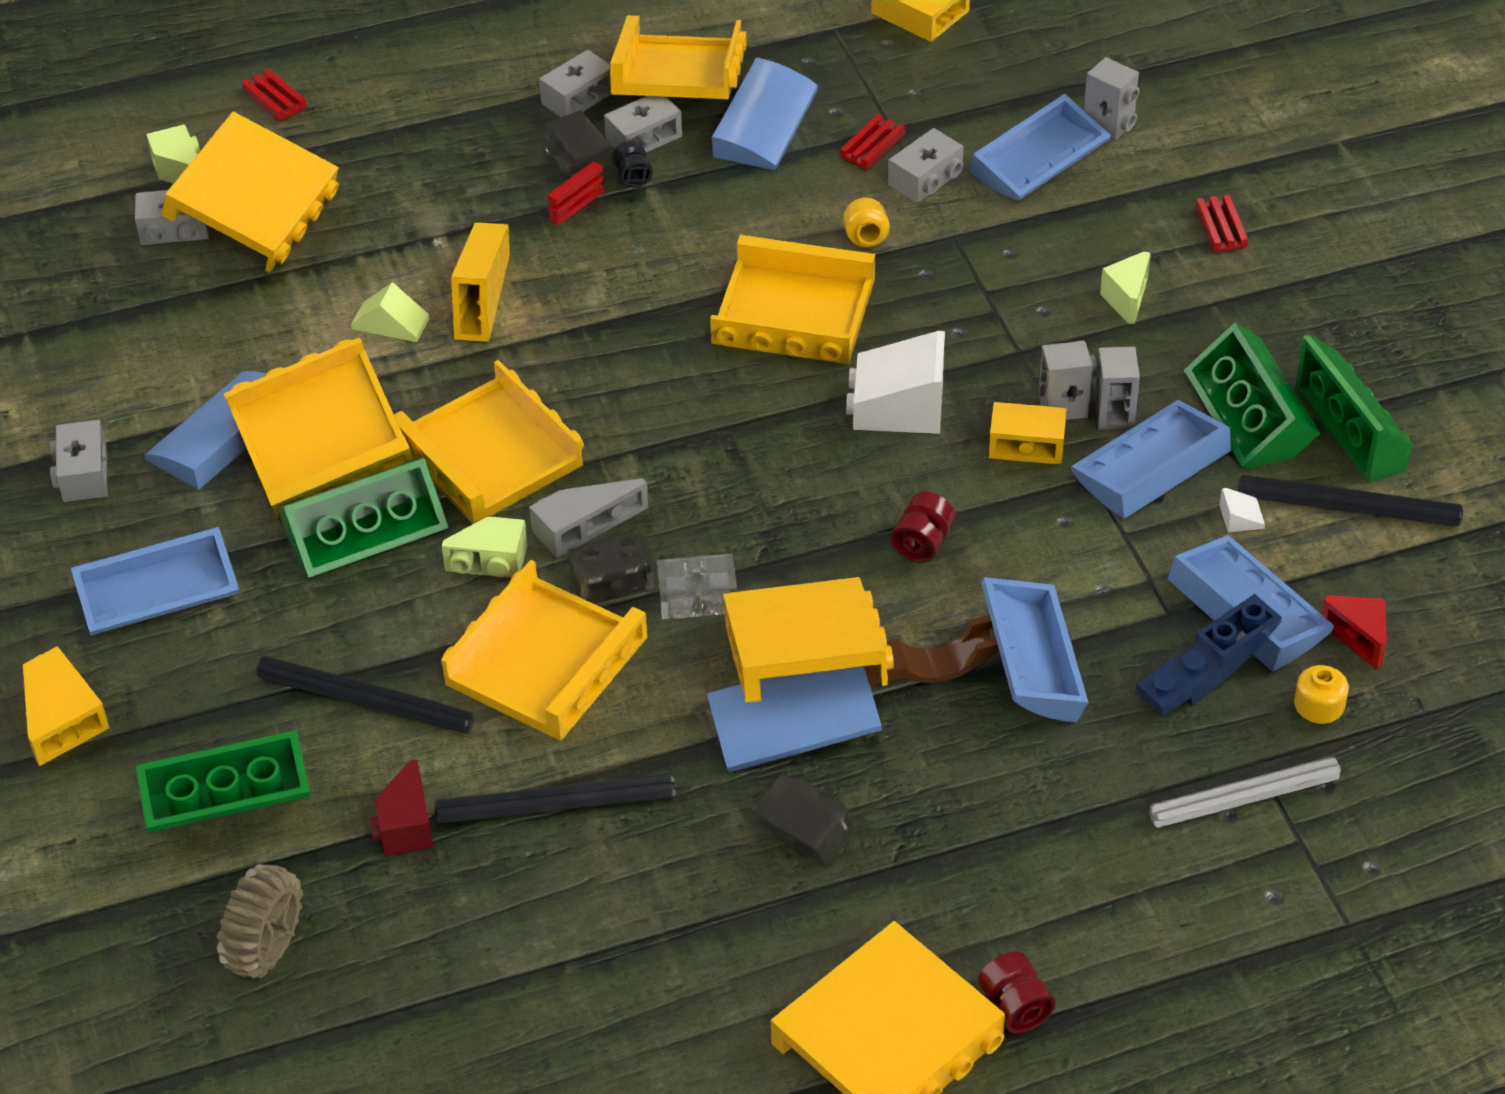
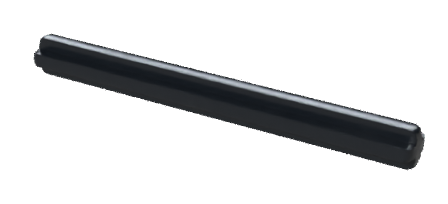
M1241 475L1238 492L1262 500L1451 526H1460L1464 511L1463 506L1456 503L1251 475Z
M262 656L256 665L259 678L465 734L470 732L474 724V713L470 710L269 656Z
M672 774L438 799L435 801V816L437 822L441 824L672 798L676 792L675 780Z

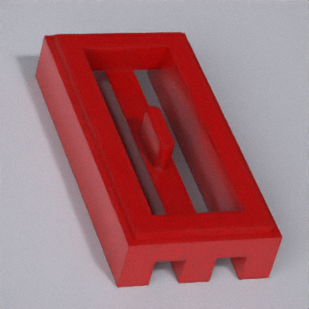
M269 68L263 71V77L259 74L254 75L253 82H250L248 79L242 81L243 91L278 121H282L306 108L305 98ZM260 88L267 92L270 95L271 99L267 95H265L260 90ZM280 103L285 108V110H283L277 104Z
M877 114L840 149V158L868 170L905 135V126L899 124L894 127V121L888 119L886 122H883V116ZM887 133L888 135L877 144V142ZM867 151H870L865 157H863V158L861 159V157H862Z
M593 161L547 195L551 222L559 226L604 192V186L600 185L604 181L603 176L600 175L603 171L602 165Z
M1223 195L1222 201H1218L1216 196L1210 197L1207 203H1205L1203 198L1196 200V210L1214 252L1247 248L1248 237L1230 195ZM1213 211L1219 230L1226 242H1221L1209 212Z

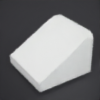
M1222 488L1219 506L1228 533L1265 529L1257 498L1228 488Z

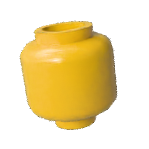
M863 197L854 200L844 211L843 224L847 236L853 244L861 248H871L878 246L887 237L890 224L886 211L880 202L872 198Z
M1317 665L1305 669L1297 680L1294 698L1297 712L1304 719L1312 723L1326 724L1339 719L1345 711L1349 684L1346 677L1339 670L1331 666Z

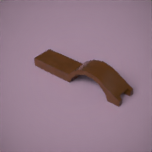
M990 615L970 620L969 626L963 634L946 645L934 648H915L904 644L898 638L886 641L887 646H891L894 668L887 670L888 682L907 677L913 681L935 683L949 681L966 674L999 651L997 640H991L989 630L993 628ZM875 665L864 666L869 685L881 684Z

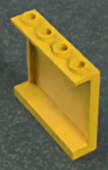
M627 15L610 63L611 94L729 99L731 88H737L738 75H740L741 63H743L744 51H746L747 32L741 31V20H736L732 38L640 35V16Z
M233 111L167 191L162 216L174 222L181 212L188 214L268 257L265 271L270 273L278 262L283 264L291 250V244L294 241L300 242L307 230V223L310 220L316 221L323 209V202L326 199L330 201L335 196L339 187V183L336 182L339 167Z
M740 235L737 242V262L718 316L711 315L710 318L711 344L849 364L875 281V254Z
M360 337L354 340H342L330 350L320 354L312 353L306 355L296 364L286 368L272 369L262 378L252 382L238 383L230 391L223 393L277 519L281 518L277 507L413 460L409 445L399 428Z
M499 360L494 362L495 379L415 421H412L403 411L394 414L399 428L409 445L413 460L425 458L433 484L472 524L496 514L583 466L582 449L584 444L577 431L570 430L562 422L555 410H549L541 402L538 394L533 389L529 390L521 382L517 373L514 370H508Z
M530 560L521 571H517L512 576L509 585L500 595L491 599L484 613L476 621H472L468 625L465 634L460 640L445 651L441 660L445 685L562 741L647 639L646 613L632 607L624 617L614 614L537 578L536 563Z
M860 577L723 594L725 628L745 703L761 701L760 679L875 665L882 686L888 685L887 670L894 668L892 649L890 645L887 646L884 627H880L877 608L873 609L871 591L864 590Z
M893 921L771 1019V1044L782 1054L793 1048L843 1094H941L943 1088L954 1079L961 1080L972 1069L974 1062L983 1054H991L1001 1045L1004 1039L1005 1013L897 922Z

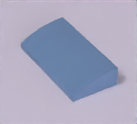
M756 57L712 136L713 157L775 171L818 91V85L786 66Z
M1064 94L975 152L968 171L992 190L1019 201L1110 140L1111 135Z
M243 371L148 451L144 455L145 460L197 490L201 489L247 449L223 393L230 391L238 383L252 382L264 377L266 374L256 371Z
M1177 400L1072 465L1071 470L1079 482L1097 500L1125 519L1231 451L1230 427Z
M219 527L71 568L90 635L240 593Z
M1229 535L1174 557L1167 579L1214 621L1253 594H1256L1282 617L1281 623L1253 654L1272 672L1306 653L1333 630L1334 625Z
M983 577L981 584L1013 701L1038 715L1077 723L1089 702L1055 586Z
M864 666L760 679L761 701L745 703L741 684L707 693L728 773L882 731Z

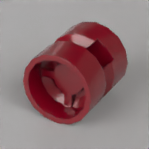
M922 491L916 493L911 498L904 510L903 516L899 519L891 533L890 540L892 546L900 555L913 562L925 563L931 561L943 543V538L948 534L955 521L956 514L954 508L945 498L933 492Z
M1020 951L1007 952L996 957L982 969L978 976V984L986 997L1005 1013L1004 1025L1010 1033L1015 1034L1025 1033L1045 1022L1054 1011L1056 1001L1042 980L1037 979V972L1025 954Z

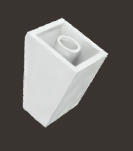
M945 331L932 332L858 353L857 368H850L849 389H853L854 393H847L846 414L853 415V430L940 434Z

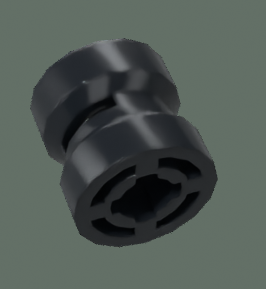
M626 141L618 145L614 150L613 160L624 185L633 188L640 187L651 179L653 168L641 143Z

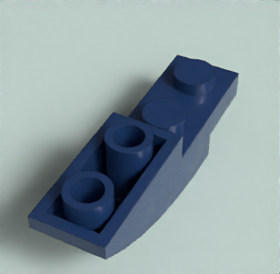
M1253 594L1197 632L1195 644L1137 682L1136 694L1161 717L1185 701L1193 706L1224 682L1251 657L1281 623L1282 617L1256 594Z

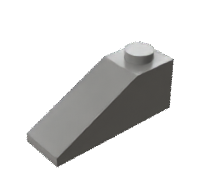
M640 478L559 490L529 506L532 533L558 558L648 509L647 482Z

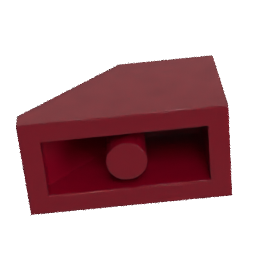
M418 759L412 760L405 765L375 799L377 816L369 817L373 841L382 840L385 856L433 847Z

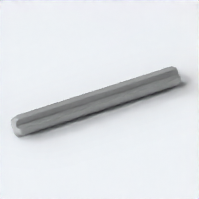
M1328 757L1152 804L1149 808V816L1154 827L1157 828L1338 780L1341 772L1340 765L1336 758Z

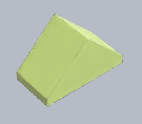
M1149 252L1139 253L1102 270L1100 294L1128 324L1135 325L1148 280L1151 254Z
M392 282L363 302L351 323L352 330L417 342L429 321V314Z

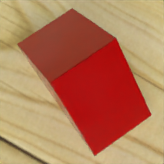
M1332 595L1326 597L1323 602L1321 615L1334 625L1331 634L1376 670L1380 668L1387 643L1385 599Z

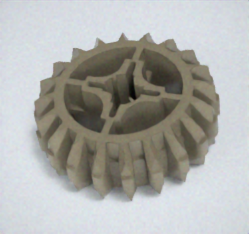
M258 864L254 868H250L246 872L245 877H241L238 880L236 890L231 892V899L228 905H225L226 910L223 918L220 920L221 930L217 934V939L220 940L217 946V953L220 954V963L224 964L225 968L233 970V973L240 976L263 978L268 970L275 968L276 962L281 959L289 946L291 938L295 936L294 930L296 924L300 921L298 915L302 909L300 900L303 892L300 889V880L296 878L295 874L276 865Z

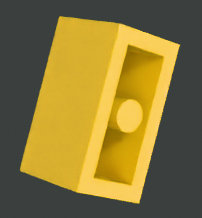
M994 402L990 429L989 459L1062 465L1067 408Z

